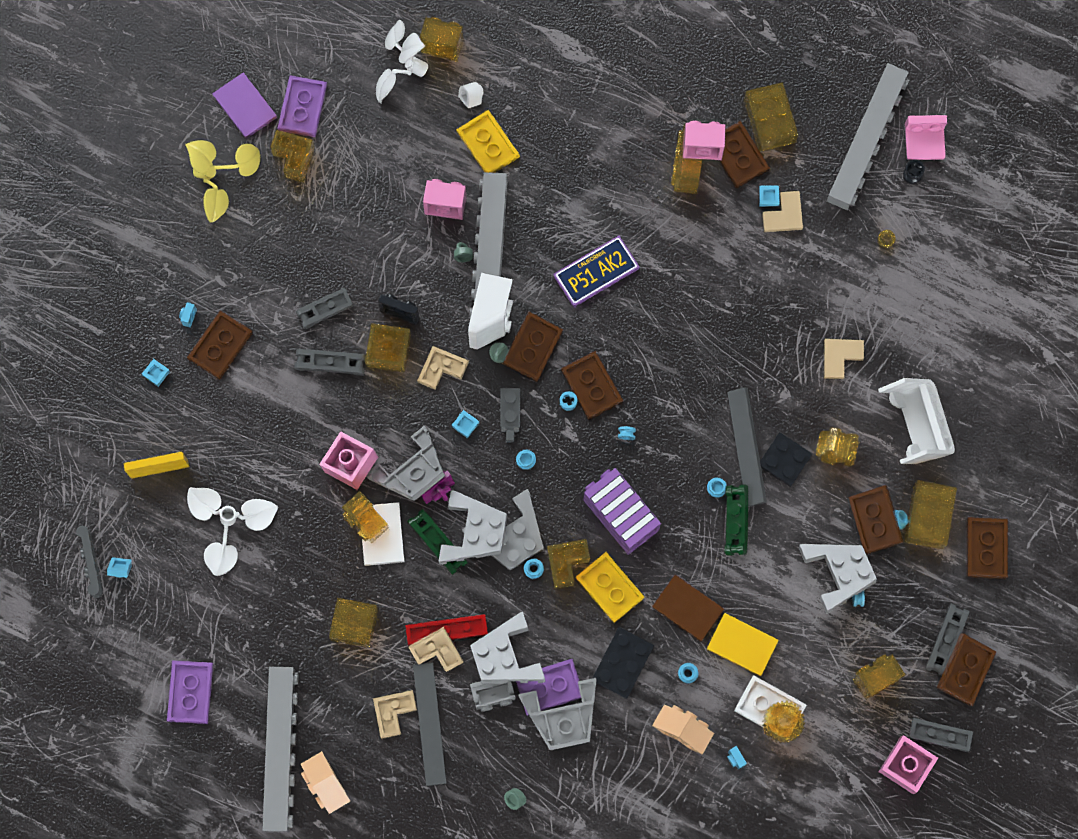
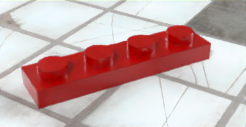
M485 614L405 625L408 646L442 627L445 628L451 640L488 634Z

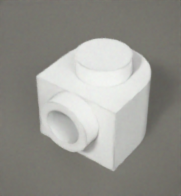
M477 82L463 85L459 88L458 97L468 108L480 105L483 88Z

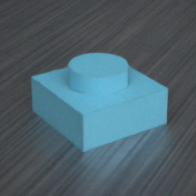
M759 186V207L779 206V186Z
M187 302L185 308L181 309L179 318L183 326L191 328L197 311L194 304Z
M153 359L143 371L142 376L159 387L170 370Z
M463 410L452 424V428L468 439L478 426L479 421Z
M112 557L107 568V575L127 578L132 567V560Z
M737 746L728 751L729 756L727 758L733 767L736 766L740 769L747 764Z

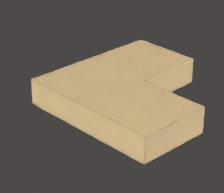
M780 192L781 211L762 213L764 232L802 230L800 192Z
M824 340V378L844 379V360H864V340Z
M433 346L417 382L436 390L443 372L462 379L469 360Z
M444 627L409 646L418 665L435 655L446 672L463 663L462 657Z
M413 690L373 698L381 739L401 735L397 715L417 711Z

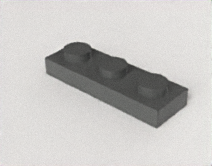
M912 718L908 739L969 752L973 732Z

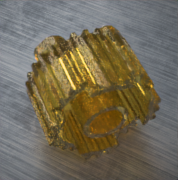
M833 427L830 428V431H821L816 449V456L821 457V462L828 463L829 465L845 462L844 466L849 467L854 465L859 436L853 433H841V429Z
M783 701L777 702L770 706L762 720L764 722L762 726H764L763 731L768 738L771 737V740H775L776 743L779 741L780 744L782 742L786 744L794 741L804 729L805 722L803 721L805 719L802 718L804 714H801L802 710H798L799 707H796V704L793 705L792 702L788 703V701L784 703ZM786 718L788 725L781 726L779 720Z

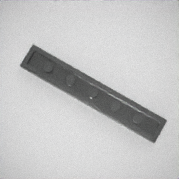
M748 388L727 392L742 484L748 486V507L767 503Z
M433 663L413 665L426 786L447 784Z

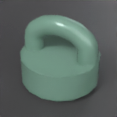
M459 242L456 245V250H454V259L457 262H468L473 259V250L465 243Z
M504 343L493 344L489 350L490 358L496 363H502L509 351L508 347Z
M512 788L504 795L505 803L513 810H517L527 801L524 793L517 788Z

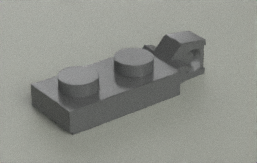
M500 388L501 432H506V443H514V432H519L520 388Z

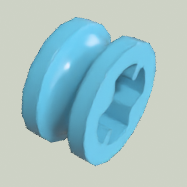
M564 392L560 396L561 408L571 411L576 407L577 397L573 392ZM565 397L574 400L571 403L572 405L568 406L567 403H563Z
M627 426L618 428V431H620V434H618L619 439H635L633 433L636 432V428Z
M864 591L852 596L853 607L857 605L864 607Z

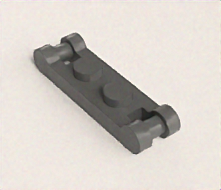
M296 349L297 362L294 365L295 370L364 375L365 368H363V362L366 361V355ZM305 357H310V363L305 362ZM350 360L356 361L355 367L350 366Z
M79 526L76 534L82 539L83 547L80 548L82 559H86L87 567H84L85 576L87 579H90L88 593L94 598H100L103 594L92 534L86 526Z
M950 603L931 655L925 666L926 670L936 671L938 675L942 676L957 640L963 631L970 612L969 610H961L956 608V605ZM953 615L960 617L959 622L952 620ZM936 658L943 660L942 665L935 663Z

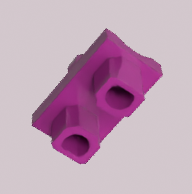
M448 471L444 472L445 476L421 495L426 504L433 499L435 502L440 498L444 501L448 500L446 494L451 491L450 487L455 484Z

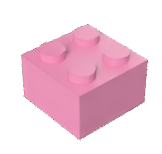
M699 121L686 123L683 136V158L722 160L725 147V124L719 122L704 124Z
M439 179L427 180L423 200L424 213L426 215L463 220L466 203L465 186L459 182H451L450 184L443 183Z
M340 432L320 462V466L325 473L358 490L378 459V456L373 448Z
M903 735L897 741L879 772L910 793L915 794L923 784L938 757Z

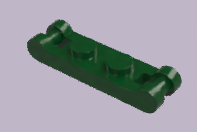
M746 484L739 485V487L727 485L726 544L724 551L726 556L734 555V553L746 555L748 546V486ZM740 495V500H735V496Z
M423 509L418 512L416 517H411L407 521L438 559L441 545L454 546ZM424 520L427 524L421 528L418 524ZM466 559L458 562L455 560L452 563L447 562V564L443 565L453 575L457 572L456 569L468 562Z

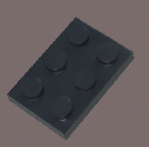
M618 627L593 678H596V684L627 699L654 645Z

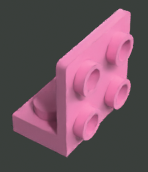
M947 115L908 116L905 122L907 160L945 159L944 128L947 124Z

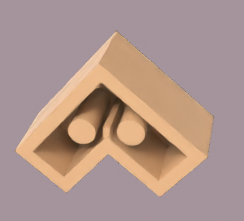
M664 705L652 726L664 735L678 740L687 748L703 754L714 735L708 729L709 725L701 720L697 721V716L689 711L683 713L684 711L675 705L672 708Z
M322 752L301 763L304 770L301 774L313 795L317 793L318 797L315 799L321 809L325 807L330 814L350 802L344 788Z

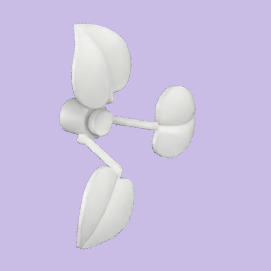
M398 20L389 31L385 40V47L391 50L396 46L401 51L399 62L405 63L407 70L393 69L391 71L387 69L383 72L376 86V97L381 104L395 84L396 73L408 75L414 73L422 77L428 69L426 62L414 57L425 47L416 33H411L404 41L402 47L399 45V41L403 38L405 26L401 20Z
M190 487L187 495L190 512L195 518L206 521L210 519L212 513L214 515L220 514V521L224 525L223 543H212L204 552V561L215 576L226 574L237 562V549L232 545H226L228 526L233 525L238 517L241 520L245 519L248 528L260 531L271 524L278 510V506L272 502L252 499L242 505L241 511L244 515L242 516L231 506L219 509L221 497L212 489Z

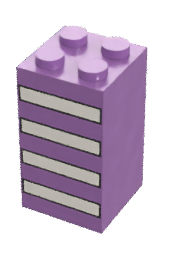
M616 468L612 471L608 469L600 476L601 479L597 483L593 481L585 488L583 500L629 555L656 534L660 529L661 523Z

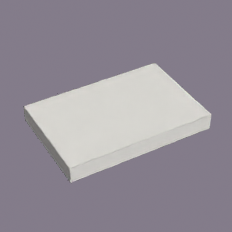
M399 502L359 506L364 565L404 562Z
M753 675L734 711L788 741L807 705Z

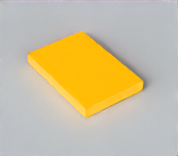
M489 110L456 129L458 135L485 173H495L520 157Z
M183 452L126 462L124 464V470L131 479L189 467V461Z
M607 552L576 576L578 582L613 623L617 622L645 598Z
M724 613L707 650L761 677L778 643V639Z

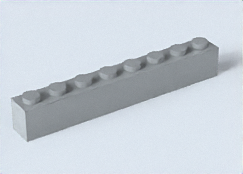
M887 63L826 202L847 211L850 205L854 206L858 197L855 192L857 188L861 189L865 182L863 174L865 171L869 172L872 166L871 156H876L880 145L877 144L879 138L884 139L887 128H884L886 122L891 123L895 114L892 109L894 105L898 107L902 98L899 93L901 89L905 90L909 82V79L906 78L908 71Z
M484 172L483 179H480L479 190L482 191V197L478 198V209H481V215H477V227H480L479 234L475 236V245H478V252H474V263L477 264V270H473L472 276L473 282H476L475 289L471 290V300L474 302L481 273L501 277L508 185L507 173ZM470 307V319H471L473 307Z
M269 667L263 806L264 832H289V828H293V815H290V807H294V795H291V786L295 785V774H291L292 766H295L296 755L292 754V745H296V733H293V725H297V713H294V705L298 703V693H294V690L299 680V674L295 672L294 667Z

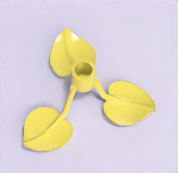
M197 140L186 144L194 176L204 179V183H208L213 187V189H207L204 194V209L209 222H214L226 212L229 204L227 193L222 189L218 190L217 185L211 182L210 179L215 176L216 169L239 167V172L242 176L254 174L260 164V152L254 145L243 144L237 149L235 159L238 164L213 166L212 161L216 157V149L211 142Z

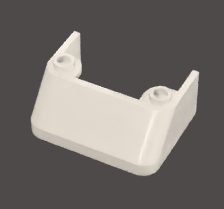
M481 273L468 329L470 348L479 349L505 336L506 332H510L512 321H509L513 300L508 298L513 279Z
M903 378L878 389L879 393L890 394L889 400L893 406L902 408L912 445L908 446L906 451L907 457L900 460L901 464H918L954 453L953 440L936 386L931 380Z

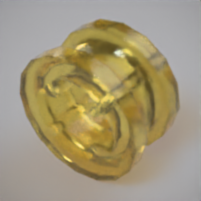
M883 230L877 237L878 244L882 248H890L895 242V234L890 230ZM884 235H887L888 238H891L888 244H886V242L881 239L884 237Z

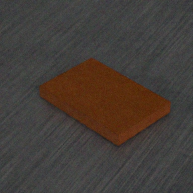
M741 121L725 129V147L722 160L719 161L736 188L770 170V167Z
M220 310L187 356V359L220 380L253 331Z
M528 312L502 364L537 382L563 329Z
M596 351L561 368L565 379L576 395L588 420L623 403L622 397Z
M887 485L848 497L866 554L904 543Z
M967 518V577L1008 578V519Z
M677 575L673 576L652 606L654 610L700 642H702L724 610L720 605Z
M961 633L937 688L963 703L973 706L996 651Z

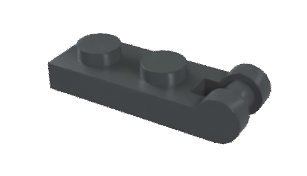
M342 288L299 308L296 314L301 318L303 328L308 329L325 319L353 307V304L346 289ZM313 311L315 316L309 318L308 313Z

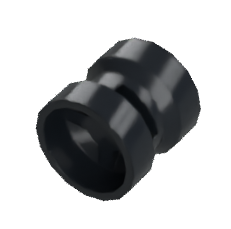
M911 160L907 163L903 172V178L907 183L915 184L921 180L925 171L923 163L919 160Z

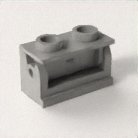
M480 681L470 684L476 710L481 709V712L493 709L492 706L500 704L501 707L510 705L512 700H515L511 681H508V683H482Z

